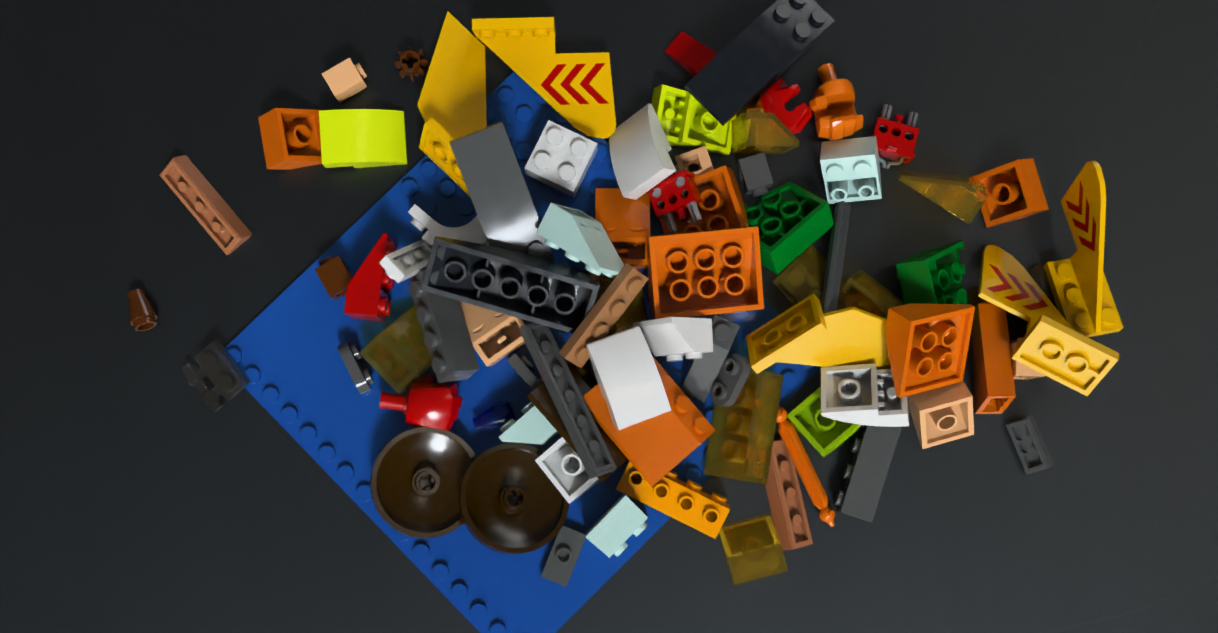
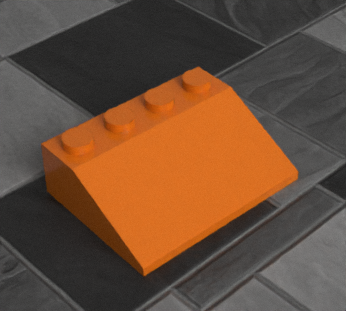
M753 226L648 237V299L650 317L653 319L694 317L764 309L759 227Z
M654 357L653 359L661 377L671 411L618 430L612 423L606 401L601 395L598 384L583 396L594 420L651 487L716 431Z

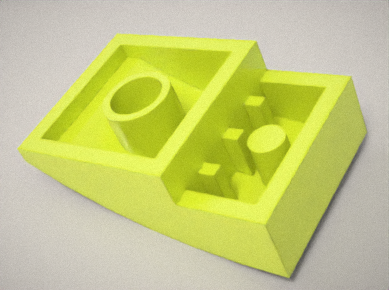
M663 84L654 88L651 104L670 146L690 150L706 146L708 153L730 154L736 115L722 126L688 91Z
M382 109L319 111L321 158L325 168L348 166L365 168L408 164L404 111Z

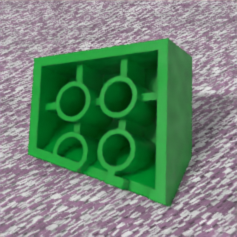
M791 181L762 195L759 202L749 207L744 204L749 227H759L761 265L777 275L834 225L829 202Z
M963 240L921 251L896 264L897 278L901 283L904 305L910 303L967 304V292L961 287L962 275L965 274V264H960L959 250H964Z

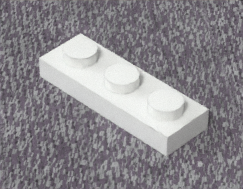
M422 239L386 255L379 263L391 279L400 283L418 274L420 271L426 270L431 247Z

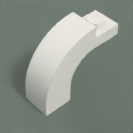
M416 204L408 211L413 218L410 223L421 232L425 229L427 230L422 239L431 247L433 246L435 236L489 245L478 215L464 226L451 228L437 223Z

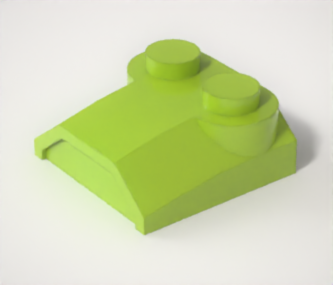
M821 387L787 415L795 429L807 439L822 457L834 451L862 426L823 417L821 415Z

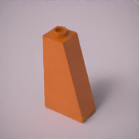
M983 301L977 304L972 323L975 414H1002L1016 397L1006 310L988 301Z

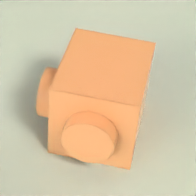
M350 57L322 73L339 103L367 88L363 80L367 75L359 63L353 64Z

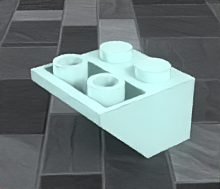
M876 136L822 142L820 164L827 202L829 204L841 201L855 202L882 199L880 160Z
M530 402L521 410L524 415L519 420L515 421L512 418L501 427L502 434L499 438L502 442L544 445L558 432L536 406Z

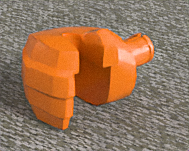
M830 63L824 64L817 69L822 85L815 90L809 105L814 111L818 137L833 141L853 135L856 131L862 129L863 115H857L853 105L855 102V92L852 82L848 79H837L834 65Z

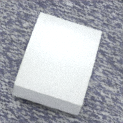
M648 103L619 125L614 134L609 137L612 166L624 198L638 199L676 171L668 154L672 148L652 104Z
M635 326L586 344L601 395L606 401L612 423L618 430L671 411L661 377L640 326Z
M876 363L821 367V415L823 417L868 426H909L908 396L902 398L896 396L891 369L877 370Z

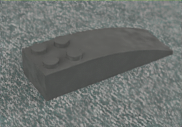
M503 122L449 141L489 246L512 250L555 262L550 247L544 243L545 238L536 233L541 222Z

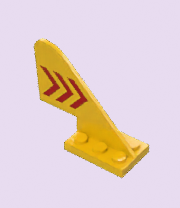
M554 17L472 19V31L476 38L480 39L575 129L588 137L606 139L614 134L616 130V116L609 52L556 54Z
M1088 161L1061 199L1077 251L1069 259L1047 262L1043 268L1046 271L1048 282L1060 314L1074 331L1086 337L1119 332L1124 327L1103 271L1106 219L1105 181L1100 164L1097 161Z
M987 245L982 252L978 297L1028 321L1026 335L1012 352V359L1088 396L1119 360V353L1074 331L1026 269L1011 254L995 245Z

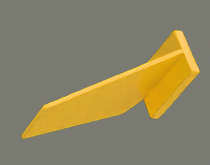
M447 11L417 104L425 121L419 148L469 195L449 141L487 127L485 46Z
M813 293L746 336L751 368L758 374L772 364L781 362L821 367L876 363L877 370L891 369L885 337L887 319L856 307L844 308L823 314L820 300Z

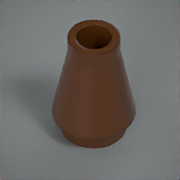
M136 289L130 291L127 294L129 299L130 325L134 326L135 331H146L154 328L157 325L156 319L158 317L146 298L144 290Z

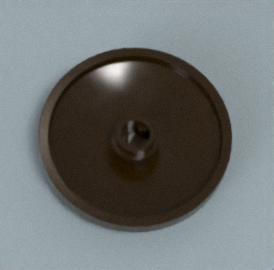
M415 427L397 434L380 450L371 470L370 492L378 513L395 530L415 538H435L454 531L464 523L458 502L460 483L465 471L477 457L462 438L448 430Z
M522 443L500 444L481 453L465 471L458 494L460 514L471 535L485 547L502 554H526L550 542L562 528L568 514L569 503L536 463L535 460L544 453L543 451Z

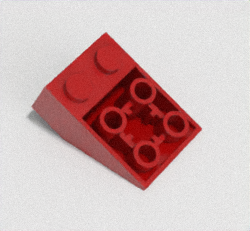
M383 233L347 285L344 313L352 319L385 322L386 316L391 314L392 300H388L389 289L394 288L395 280L386 274L385 269L379 263L386 255L398 250V246H395V242L388 234Z

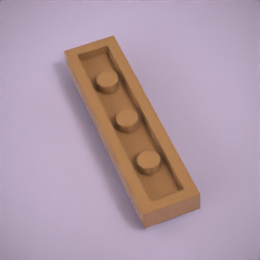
M626 263L560 350L559 354L582 368L590 358L586 344L607 336L608 332L649 278Z

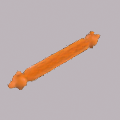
M776 402L771 403V417L773 421L778 423V432L813 505L819 509V518L830 527L835 526V511L832 507L828 506L827 494L793 424L787 420V411Z

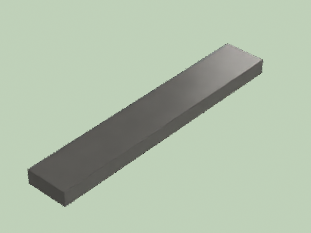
M534 322L523 324L519 331L589 478L592 479L613 472L617 466L564 357L559 354V346L550 328Z

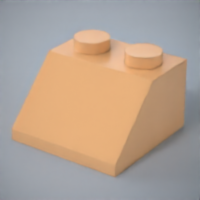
M964 381L908 396L909 410L922 449L974 435L973 396Z

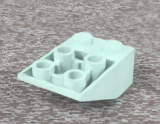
M550 203L536 232L545 238L544 243L554 249L559 250L561 248L565 250L564 256L575 262H580L581 260L586 264L585 269L593 274L600 275L602 273L610 278H615L624 267V264L602 224L580 210Z

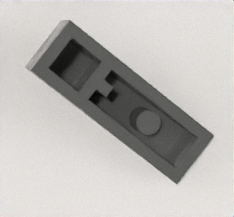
M717 315L713 316V352L702 353L701 359L693 360L681 387V390L686 395L705 403L740 328L739 325Z

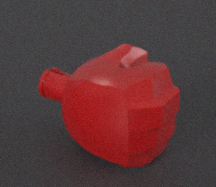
M781 77L776 83L773 82L759 93L760 100L755 105V108L767 126L786 137L802 131L812 117V109L806 103L797 106L793 111L785 109V104L801 90L798 84L788 86Z
M426 375L422 379L411 383L410 391L406 395L382 391L379 409L404 411V414H406L405 424L451 430L461 408L462 396L458 393L456 383H436L435 376Z

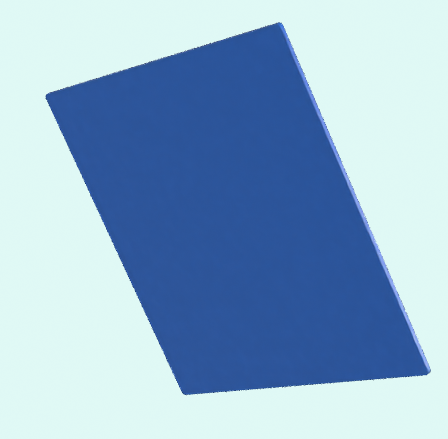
M515 72L508 76L486 98L487 127L503 122L540 222L550 203L580 210L595 219L596 188H619L612 166L609 144L604 139L588 137L575 129ZM548 120L598 143V151L575 197L569 196L525 173L524 168ZM426 155L218 354L217 358L480 633H556L671 518L670 516L626 495L648 517L645 521L648 526L637 537L632 534L625 541L628 547L618 557L613 554L609 558L586 538L567 587L541 577L557 535L541 548L520 555L502 554L485 547L471 535L464 523L454 531L443 536L415 538L391 527L378 513L372 500L370 475L376 456L394 436L405 430L419 427L405 424L406 414H404V411L379 409L381 392L406 395L410 391L411 383L422 379L426 375L435 376L436 383H438L436 373L432 369V360L428 347L424 342V333L417 319L414 300L409 293L408 282L414 276L400 283L395 281L394 288L389 289L388 300H392L391 314L386 316L385 322L352 319L344 313L346 295L336 301L330 298L315 269L320 266L319 263L329 256H334V258L339 256L344 260L350 273L354 276L383 233L391 237L395 242V246H398V250L422 240V236L427 230L425 229L421 232L410 223L413 218L408 211L414 204L437 223L451 228L464 226L477 216L471 197ZM650 200V235H664L660 220L657 218ZM550 247L555 262L588 271L585 269L586 264L581 260L580 262H575L564 256L565 250ZM637 269L648 278V269ZM600 274V287L594 305L615 278ZM648 281L606 337L632 328L634 322L653 320L650 317ZM764 300V309L689 318L712 319L714 315H717L739 325L740 328L727 356L730 354L743 355L750 362L746 336L779 314ZM549 327L561 350L572 336V333ZM346 341L350 345L356 344L362 355L359 362L363 369L368 368L374 380V383L370 384L372 390L362 395L355 386L337 348L338 345ZM523 344L490 367L485 365L474 349L480 369L467 380L451 381L457 384L458 393L462 396V403L457 420L454 421L451 430L448 431L462 438L471 447L476 457L491 447L507 443L502 442L499 438L502 434L501 427L512 418L515 421L519 420L524 415L521 410L531 402L527 395L533 390L507 361L514 354L519 358L524 355L534 366L530 371L538 379L541 375L526 344ZM651 352L652 356L681 389L694 359H686V356H683V361L667 362L666 357L654 356ZM589 358L586 364L590 367L591 374L596 378L595 373L592 371L593 366ZM776 362L758 374L751 368L736 402L729 407L716 405L711 399L710 392L705 403L686 395L716 431L672 469L673 472L678 474L677 479L685 483L691 480L703 486L771 418V403L776 402L782 407L821 366ZM557 433L544 445H526L545 452L562 436ZM627 459L603 482L599 481L571 502L563 525L586 534L624 494L616 490V487L629 460Z

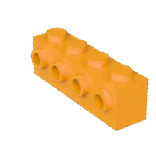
M630 461L628 462L616 490L716 539L730 511V504L726 503L727 498L715 492L710 495L701 491L703 487L694 481L688 480L685 483L677 479L678 474L672 470L651 487Z

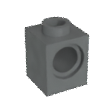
M765 153L739 159L736 167L745 195L753 194V197L768 193V189L772 187L774 182Z

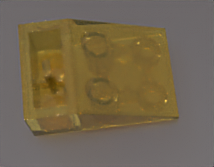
M415 305L379 333L359 352L399 394H403L410 387L411 383L415 382L432 366L430 353L424 342V333L417 319Z

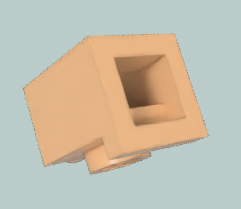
M706 146L675 156L678 165L674 167L681 171H689L692 166L699 167L698 171L693 172L695 177L714 170Z

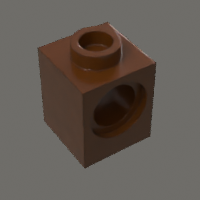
M329 256L319 263L320 266L315 271L330 298L336 301L346 295L347 285L353 276L341 257L337 256L334 258V256Z

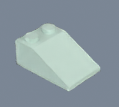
M623 494L586 532L585 537L609 558L613 554L618 557L628 547L625 541L632 534L637 537L648 526L645 523L648 517Z

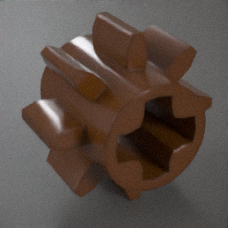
M409 46L408 51L404 53L398 51L400 61L394 62L396 68H403L399 73L401 78L408 75L412 82H414L415 77L419 75L425 77L423 67L429 66L428 60H421L424 56L423 50H419L416 53ZM410 60H415L416 62L413 63V68L408 67Z

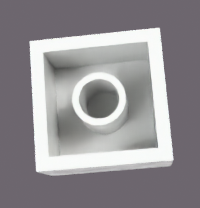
M548 120L524 168L525 173L544 184L575 197L598 151V143Z

